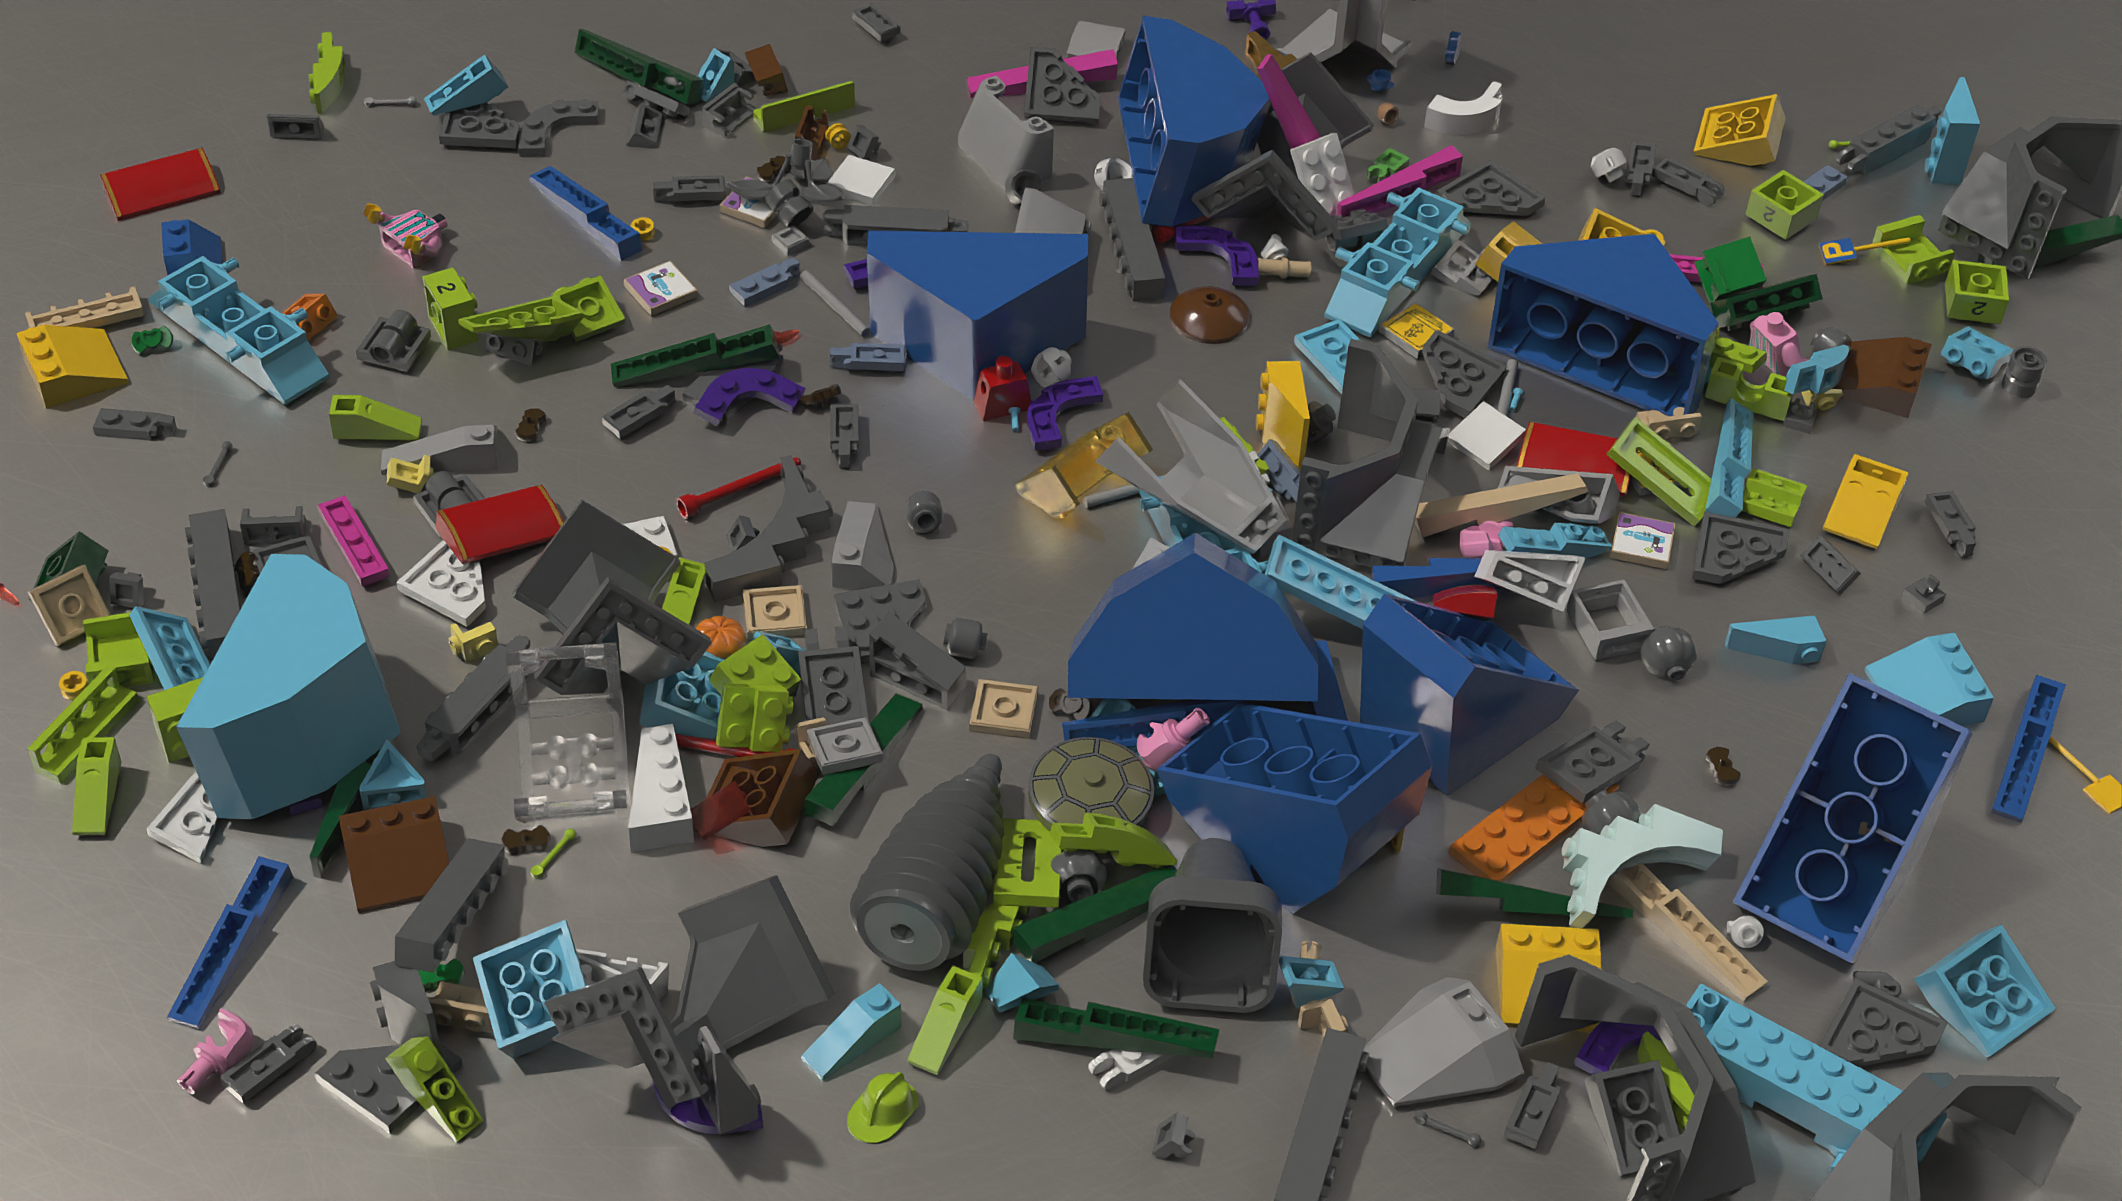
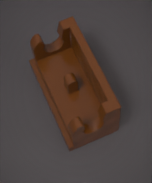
M770 44L744 52L758 87L773 84L771 88L762 91L765 96L782 91L784 93L788 92L783 72Z
M806 105L795 134V139H806L813 143L811 160L816 161L822 159L828 142L825 134L829 128V115L826 110H823L822 119H817L814 116L813 106Z

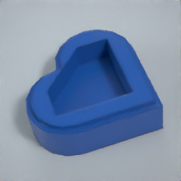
M1452 31L1448 39L1445 61L1446 63L1455 64L1461 50V32Z

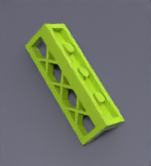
M107 665L27 748L35 773L61 784L77 766L82 738L105 737L139 701L137 692L119 685L115 668ZM106 682H107V683H108V686H107L106 689L102 692L103 686H104V685L106 684ZM87 703L86 709L82 712L84 705ZM67 724L65 731L62 733L64 726ZM47 745L45 752L41 755L40 751Z

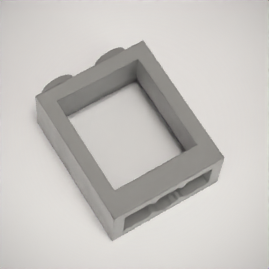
M1625 580L1572 590L1566 611L1595 661L1641 651L1645 639L1654 632L1652 624ZM1616 606L1627 625L1599 631L1588 612Z

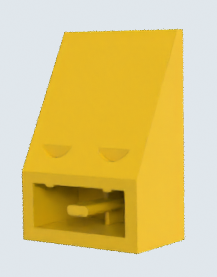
M1513 221L1501 230L1487 245L1475 265L1498 282L1501 263L1515 246L1542 243Z
M1854 454L1822 530L1878 549L1901 498L1909 472Z

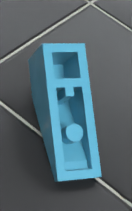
M484 54L425 97L424 100L430 113L435 116L489 102L507 89L508 85L502 73Z
M1815 615L1730 624L1725 641V646L1728 649L1790 664L1820 661L1826 645V639Z
M880 983L855 999L803 1053L802 1060L822 1081L901 1028V1003Z

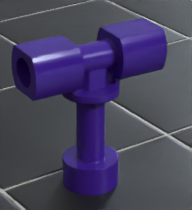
M1244 0L1226 1L1227 18L1229 20L1245 18L1247 22L1252 23L1249 31H1256L1262 38L1267 40L1270 37V30L1267 23L1260 19L1264 15L1276 14V1L1257 0V2L1246 4Z

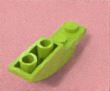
M332 32L322 33V43H318V63H313V73L309 74L311 104H316L317 114H323L335 101L342 89L346 75L343 46H334Z
M1718 327L1709 364L1710 368L1713 369L1717 357L1744 364L1743 371L1753 374L1767 361V352L1750 345L1732 341L1729 338L1720 337V328Z
M679 557L680 565L672 575L662 609L690 625L705 576V566L702 563Z
M1085 812L1082 824L1052 822L1050 835L1058 847L1065 851L1074 852L1078 849H1089L1097 853H1106L1109 850L1115 861L1124 866H1134L1136 863L1161 868L1164 865L1177 864V858L1158 837L1146 829L1123 819Z
M992 902L980 916L970 944L963 952V967L968 968L970 973L983 978L982 989L983 987H989L991 983L993 968L990 967L992 961L998 962L1001 949L1010 951L1014 927L1023 923V920H1020L1022 914H1028L1030 906L993 904Z
M1647 1031L1642 1035L1637 1052L1639 1063L1659 1060L1676 1124L1684 1131L1694 1094L1665 1044Z

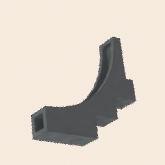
M791 455L780 458L781 479L785 493L782 505L772 522L761 534L745 546L725 556L704 562L706 585L714 603L743 596V590L782 586L781 573H785L784 563L806 558V545H809L808 535L830 530V517H833L830 501H825L820 490L812 492L810 485H805L802 468L800 465L796 466Z

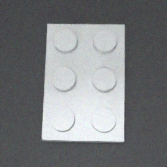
M1331 133L1293 148L1290 152L1300 182L1324 209L1333 216L1337 215L1338 202L1354 195V190L1337 133Z

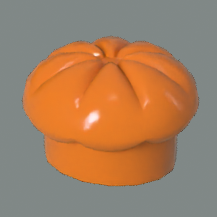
M713 616L704 619L695 628L710 637L712 644L706 651L719 658H728L744 647L746 643V634L743 627L732 618Z

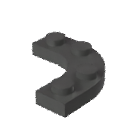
M556 100L552 104L533 112L525 119L520 129L519 157L545 156L547 137L556 128L572 124H598L599 100Z

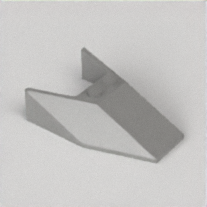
M1180 379L1157 403L1159 410L1184 453V457L1162 479L1120 437L1095 462L1173 510L1254 554L1287 519L1242 441Z

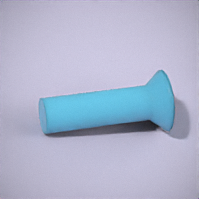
M1520 388L1513 390L1514 397L1509 407L1511 412H1515L1520 398L1525 395V392Z
M1012 407L1008 410L1012 418V431L1018 432V414L1021 410L1018 407Z

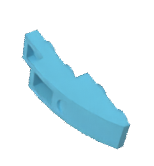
M1840 345L1814 352L1810 360L1791 365L1786 374L1787 382L1784 390L1791 394L1808 390L1820 394L1832 389L1841 380L1849 347Z
M1554 523L1550 531L1503 526L1498 534L1506 550L1513 552L1575 555L1586 557L1585 559L1608 552L1612 548L1605 536V532L1597 526Z

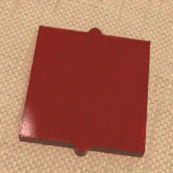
M733 781L690 809L694 821L693 827L695 830H698L704 841L751 811L745 800L747 795L744 791L740 790L736 781Z

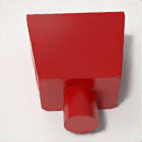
M1000 356L996 359V366L980 371L974 405L983 421L1011 415L1008 410L1012 407L1020 408L1021 412L1028 411L1031 403L1028 381L1018 362H1013L1008 356Z

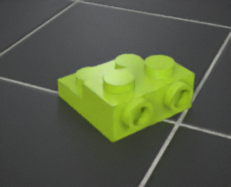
M601 275L594 278H584L578 284L570 287H560L552 293V296L583 312V319L571 332L575 342L625 323V317Z
M723 683L716 744L719 747H749L751 751L781 752L783 744H788L790 738V729L788 725H785L786 714H792L793 697L789 696V692L783 686Z

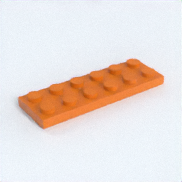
M1542 774L1453 842L1449 847L1448 854L1478 877L1507 882L1582 823L1583 815L1588 809L1585 805L1586 802H1580ZM1615 783L1605 790L1608 794L1619 791L1620 786Z

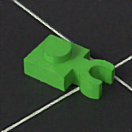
M1388 148L1375 159L1374 165L1368 168L1367 179L1370 180L1372 177L1378 176V182H1380L1388 175L1391 176L1407 168L1410 164V158L1392 148Z

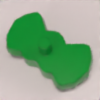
M162 326L159 329L153 328L151 331H135L131 336L130 345L138 354H142L147 348L154 349L158 346L169 349L173 344V334L166 326Z
M455 958L446 965L439 964L433 973L418 970L425 990L428 988H438L440 981L459 985L465 975L462 963Z

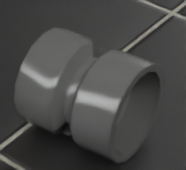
M791 179L778 183L765 197V202L774 212L779 211L778 217L787 228L792 225L795 227L799 226L814 210L809 200L805 199L802 195L799 196L800 190Z
M2022 346L2013 350L2008 363L2009 367H2007L2002 380L2004 390L2012 396L2019 398L2033 396L2037 391L2047 363L2046 356L2038 349Z

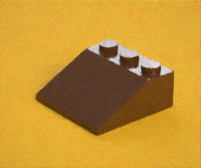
M1909 337L1852 341L1851 348L1853 353L1845 363L1841 380L1832 389L1842 390L1843 396L1840 399L1908 418L1932 344Z
M802 749L725 759L694 822L693 829L695 832L760 847L788 844L805 807V798L812 791L819 774Z
M435 796L339 816L358 913L422 900L449 864Z

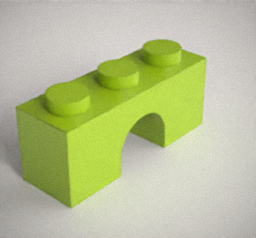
M1717 357L1710 374L1705 398L1725 404L1732 398L1755 413L1781 421L1785 420L1794 395L1784 390L1787 382L1785 376L1771 373L1767 383L1753 385L1743 377L1744 364Z

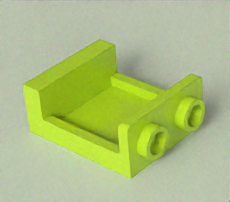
M1921 215L1878 226L1872 242L1874 244L1902 238L1911 239L1909 243L1874 249L1906 284L1949 272L1955 256V252L1952 249L1940 252L1922 233L1925 220Z
M131 612L83 620L88 656L85 670L89 684L107 665L115 668L119 685L123 687L154 683L153 665L129 616ZM106 682V684L103 686L102 691H104V690L106 689V687L108 686V683H107V682Z

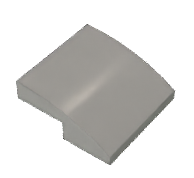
M1078 21L1068 46L1067 58L1114 49L1117 59L1118 52H1121L1126 29Z
M1459 239L1431 272L1433 276L1453 288L1478 296L1493 279L1475 265L1485 249L1480 254H1477Z

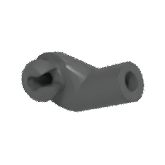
M1853 972V982L1856 978L1896 998L1901 994V985L1886 972Z

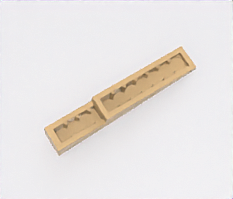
M1576 473L1419 503L1415 525L1423 538L1473 520L1477 526L1486 521L1498 523L1587 493L1588 491L1582 478Z
M1644 864L1623 869L1607 880L1606 883L1743 1002L1767 984L1768 981L1678 889L1670 892Z

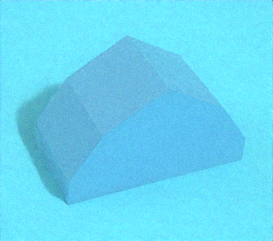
M270 555L177 725V730L217 818L255 819L324 792L380 750L386 739L390 742L401 733L382 671L348 583L306 555Z

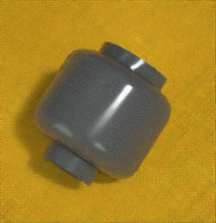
M1834 327L1818 330L1810 344L1812 353L1846 345L1849 347L1846 362L1853 353L1851 338Z
M930 491L915 492L906 501V519L908 525L914 531L930 533L939 528L944 515L940 499Z
M955 618L952 624L947 623L943 647H947L948 653L952 656L974 659L978 655L979 650L985 651L988 633L982 632V624L979 621Z

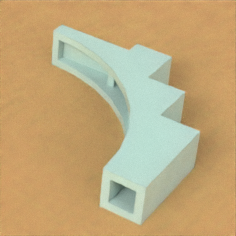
M1654 804L1646 814L1642 813L1638 823L1617 816L1609 826H1604L1600 835L1580 828L1572 838L1568 837L1562 847V855L1565 856L1563 870L1573 873L1570 880V885L1573 886V894L1567 907V911L1570 912L1569 926L1583 928L1595 916L1599 896L1607 880L1623 869L1644 863L1667 862L1684 864L1706 871L1721 856L1723 830Z

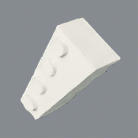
M673 724L642 728L628 827L631 852L694 842L692 815Z

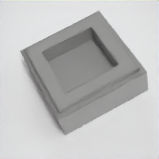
M794 225L772 235V242L787 256L809 246V238Z

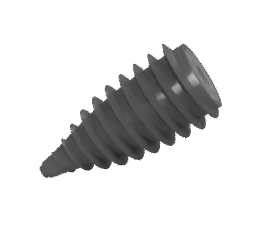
M995 754L982 756L973 767L968 768L963 774L939 784L931 792L922 796L915 806L910 808L904 814L902 820L891 830L889 837L884 840L878 853L872 858L867 870L862 874L851 898L850 916L853 926L863 942L882 960L903 969L929 970L939 966L945 960L957 957L968 948L972 934L978 926L979 917L985 909L986 899L991 893L993 880L998 872V860L1002 854L1001 841L1004 837L1003 808L1000 803L1001 794L998 789V785L1001 782L1002 764L1000 758Z

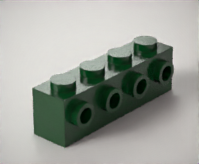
M1817 274L1713 301L1710 304L1713 315L1719 322L1718 327L1727 326L1728 331L1744 327L1743 322L1750 320L1751 324L1759 316H1767L1772 312H1778L1784 316L1789 314L1788 309L1794 308L1795 312L1811 308L1810 303L1823 300Z

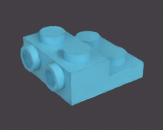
M1968 326L1949 335L1940 355L1946 357L1947 361L1954 366H1963L1969 369L1971 374L1977 378L1989 379L1997 375L2001 365L2010 360L2014 349Z

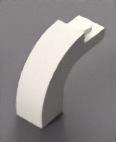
M1493 81L1480 98L1472 101H1456L1436 95L1427 107L1424 128L1450 135H1469L1487 130L1499 119L1500 107L1503 101V95H1501L1502 84Z

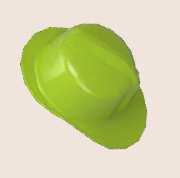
M902 1072L879 1074L871 1079L864 1093L851 1107L848 1113L847 1125L850 1133L857 1140L865 1143H880L888 1140L917 1109L919 1099L917 1092L907 1083Z

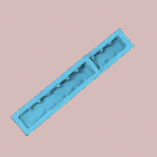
M1732 398L1726 404L1705 510L1710 513L1735 518L1743 510L1744 478L1751 472L1753 411Z

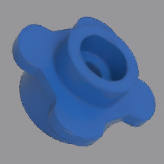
M1377 69L1367 76V81L1371 83V89L1374 91H1385L1386 89L1394 88L1395 84L1391 82V73L1387 70Z

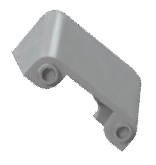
M996 75L983 80L958 133V145L1004 189L1007 178L1016 171L1032 169L1040 174L1041 181L1051 178L1054 128L1040 117H1032L1022 122L998 100V97L1005 92L1004 82Z
M1025 188L1015 233L1088 234V237H1090L1091 221H1087V215L1037 189Z

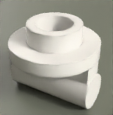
M1273 234L1261 251V256L1264 259L1281 260V258H1286L1289 250L1282 244L1281 237Z
M1742 916L1735 921H1727V933L1731 934L1732 940L1738 946L1751 948L1762 940L1763 927L1756 918Z

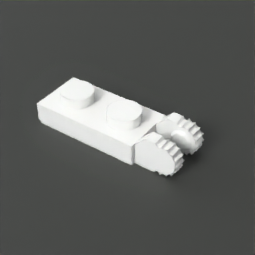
M1112 1049L1108 1053L1104 1052L1088 1064V1069L1092 1074L1097 1075L1114 1066V1069L1105 1073L1102 1079H1100L1102 1087L1109 1090L1124 1081H1131L1176 1055Z

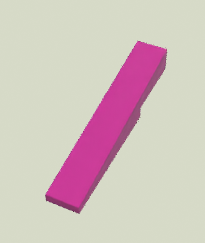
M1114 49L1063 59L1084 78V82L1117 80L1118 62ZM1029 66L968 77L967 85L970 98L975 97L983 80L995 75L1005 84L1003 95L1026 94Z
M1272 54L1266 55L1257 70L1290 149L1321 138Z
M1450 145L1338 202L1337 215L1346 217L1350 216L1351 211L1361 209L1366 210V213H1378L1396 207V205L1387 202L1390 192L1401 197H1407L1413 194L1418 187L1425 190L1427 187L1459 177L1463 155Z

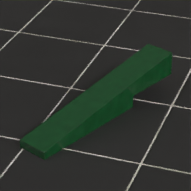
M579 29L574 53L642 87H652L685 104L700 103L705 79L585 29Z
M2119 215L2049 230L2035 263L2036 268L2122 239V219ZM1978 253L1979 263L2000 265Z
M770 324L719 340L715 333H711L611 363L612 384L616 388L778 359L780 356L777 337Z
M895 693L870 723V727L883 753V762L826 774L805 798L806 815L834 826L859 790L865 791L923 709V704Z
M380 750L338 781L309 856L314 877H323L343 843L339 816L362 811L360 785Z
M1165 865L1015 926L1013 943L1023 956L1033 963L1080 939L1084 944H1087L1147 912L1152 890L1163 880L1175 877L1177 869L1174 865Z
M1437 868L1436 894L1500 898L1499 910L1507 912L1570 915L1567 907L1571 896ZM1598 902L1595 916L1633 918V910Z
M1022 997L1015 1018L1013 1039L1213 1059L1219 1029L1088 1002L1086 1011Z

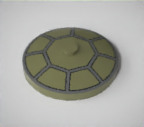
M1081 737L1058 743L1039 757L1030 774L1028 795L1033 813L1049 831H1051L1052 822L1082 824L1085 812L1120 818L1141 827L1152 809L1154 783L1148 767L1129 748L1107 739Z

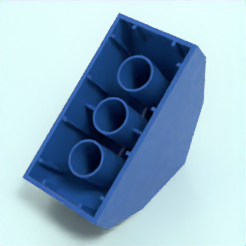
M1149 16L1142 17L1118 96L1141 222L1172 227L1204 216L1203 212L1192 202L1193 194L1251 161L1271 103L1263 82L1225 46L1174 20Z
M1194 533L1114 580L1074 638L1068 659V698L1318 701L1316 643L1276 581L1197 533Z
M1238 703L1156 770L1169 802L1202 840L1222 838L1236 844L1243 851L1255 882L1271 888L1278 895L1282 907L1293 914L1338 886L1420 814L1432 764L1421 733Z

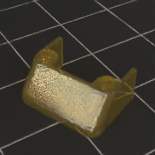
M1127 412L1085 433L1014 486L1022 497L1050 516L1055 517L1059 515L1060 519H1062L1080 505L1078 501L1080 496L1107 476L1113 474V472L1095 461L1118 437L1138 457L1150 453L1153 448L1130 412Z

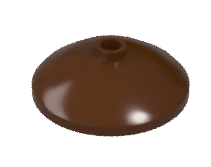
M1200 286L1178 295L1171 304L1169 316L1172 326L1182 336L1200 343L1218 344L1234 340L1242 335L1248 327L1250 313L1246 303L1233 292L1215 286Z

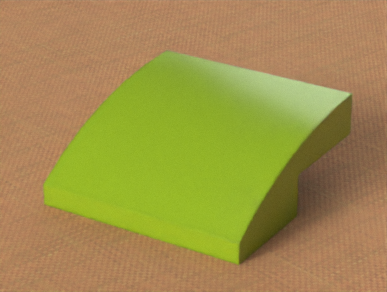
M1753 468L1743 491L1742 512L1791 527L1807 485Z

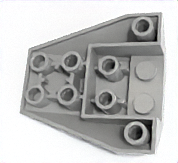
M1445 977L1419 990L1364 1048L1365 1052L1370 1053L1366 1071L1394 1107L1498 1090L1523 1077L1525 1073L1507 1025L1471 981Z

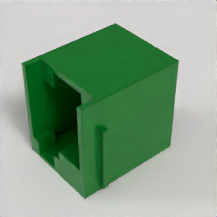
M1750 236L1703 251V259L1694 262L1709 304L1713 301L1759 289L1767 280Z

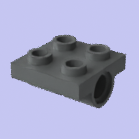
M1363 209L1351 211L1350 216L1346 217L1333 215L1332 218L1338 223L1336 231L1325 236L1328 248L1332 252L1337 251L1339 247L1347 249L1356 245H1364L1367 242L1373 243L1383 233V230L1387 229V218L1377 216V213H1366V210Z
M396 310L389 319L380 317L356 350L357 359L408 372L430 340L431 331L429 328L418 326L416 319L407 311Z
M440 471L432 475L426 483V490L413 495L415 505L440 538L442 537L435 529L438 510L484 499L466 474L454 479L447 471Z

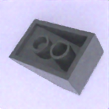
M395 961L374 966L373 971L376 980L370 982L374 1001L381 1000L382 1007L376 1009L381 1028L388 1026L392 1040L400 1045H403L411 1038L428 1036L443 1058L433 1011L418 970L397 966Z
M1659 1060L1596 1073L1584 1079L1594 1116L1620 1176L1639 1171L1644 1159L1641 1152L1643 1147L1679 1136Z

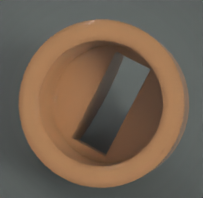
M1390 103L1380 105L1377 112L1379 120L1386 125H1391L1395 122L1399 115L1398 108Z

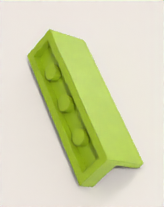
M853 81L763 105L761 108L753 110V119L763 132L799 123L806 105L813 106L815 118L822 116L823 110L830 114L855 107V84Z

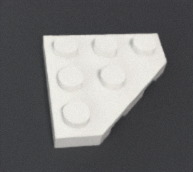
M444 540L396 582L398 591L466 627L486 609L480 560L462 564Z

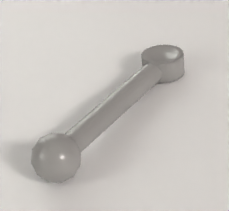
M413 96L408 99L374 100L372 97L364 99V104L366 107L387 104L415 106L417 99Z

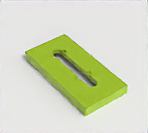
M1635 416L1606 455L1691 525L1695 526L1702 519L1704 511L1706 512L1711 478ZM1636 450L1642 452L1649 459L1652 458L1654 460L1653 462L1657 466H1659L1663 471L1670 475L1684 488H1689V492L1691 493L1692 497L1685 494L1681 489H1679L1670 480H1668L1659 471H1657L1653 466H1651L1642 457H1640L1636 453Z
M1002 818L1004 837L1001 841L1002 854L998 860V872L995 875L993 904L1058 908L1060 875L1052 870L1051 861L1056 855L1061 853V848L1058 847L1050 835V831L1039 820ZM1026 837H1034L1036 839L1034 880L1030 882H1025L1021 879L1023 844Z

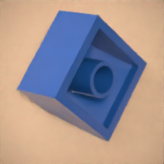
M189 219L161 223L163 258L167 275L201 256H204L210 262L223 264L220 236Z

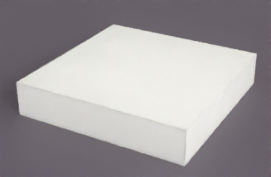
M848 155L826 184L840 190L845 198L873 206L895 177V169Z
M1483 401L1449 433L1448 443L1490 471L1524 439L1526 429Z

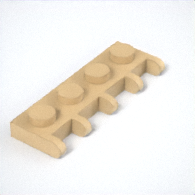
M133 286L129 287L128 293L112 296L108 292L105 293L106 298L87 303H84L83 299L77 300L78 305L57 310L54 305L50 306V312L32 315L29 311L25 312L29 328L40 325L95 328L144 316V312L136 288Z

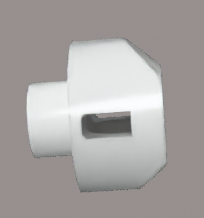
M1613 147L1594 156L1591 168L1596 178L1605 174L1608 182H1611L1624 175L1620 165L1627 162L1621 150Z
M1114 157L1100 161L1094 171L1096 185L1102 191L1105 180L1133 178L1131 166L1123 160Z
M1049 347L1036 356L1031 372L1041 386L1048 387L1070 377L1072 360L1066 351ZM1045 369H1047L1049 372L1046 376L1042 372Z

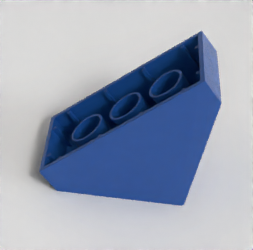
M868 231L867 268L871 334L885 344L906 346L905 357L973 401L980 371L996 366V359L998 357L1008 356L1013 362H1018L1025 374L1031 370L1036 356L1046 348L1054 347L1058 350H1065L1086 337L1088 234Z
M1654 234L1515 246L1501 263L1487 348L1648 411L1656 410L1664 415L1673 416L1675 408L1683 407V415L1694 414L1700 405L1719 322ZM1671 365L1675 367L1678 373L1677 378L1666 375V371Z
M1383 594L1363 624L1360 723L1421 733L1432 764L1428 781L1446 796L1451 795L1559 720L1579 691V689L1490 620Z
M1849 673L1733 903L1850 963H1855L1926 848L1972 736L1971 730ZM1863 821L1868 823L1867 828L1871 829L1867 835L1858 833L1860 824ZM1887 838V839H1889V840H1891V841H1893V842H1895V843H1897V844H1899V845H1896V844H1893V843H1889V842H1886V841H1884V840Z

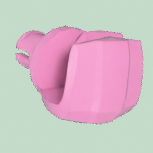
M1509 519L1498 523L1486 521L1479 526H1470L1460 532V550L1464 558L1482 559L1485 550L1503 551L1505 546L1498 534L1503 526L1514 527L1513 523Z
M1196 708L1179 723L1173 719H1168L1164 724L1150 723V726L1154 729L1152 736L1148 738L1140 734L1137 738L1138 753L1142 757L1144 764L1150 770L1157 772V768L1192 741L1190 737L1210 723L1206 713L1202 709Z
M224 1009L218 1011V1025L223 1036L228 1041L226 1045L218 1047L214 1044L211 1036H206V1044L200 1042L193 1048L197 1060L177 1079L178 1084L185 1091L190 1088L188 1090L190 1094H195L197 1089L212 1073L224 1074L251 1052L254 1043L252 1028L247 1022L230 1011Z

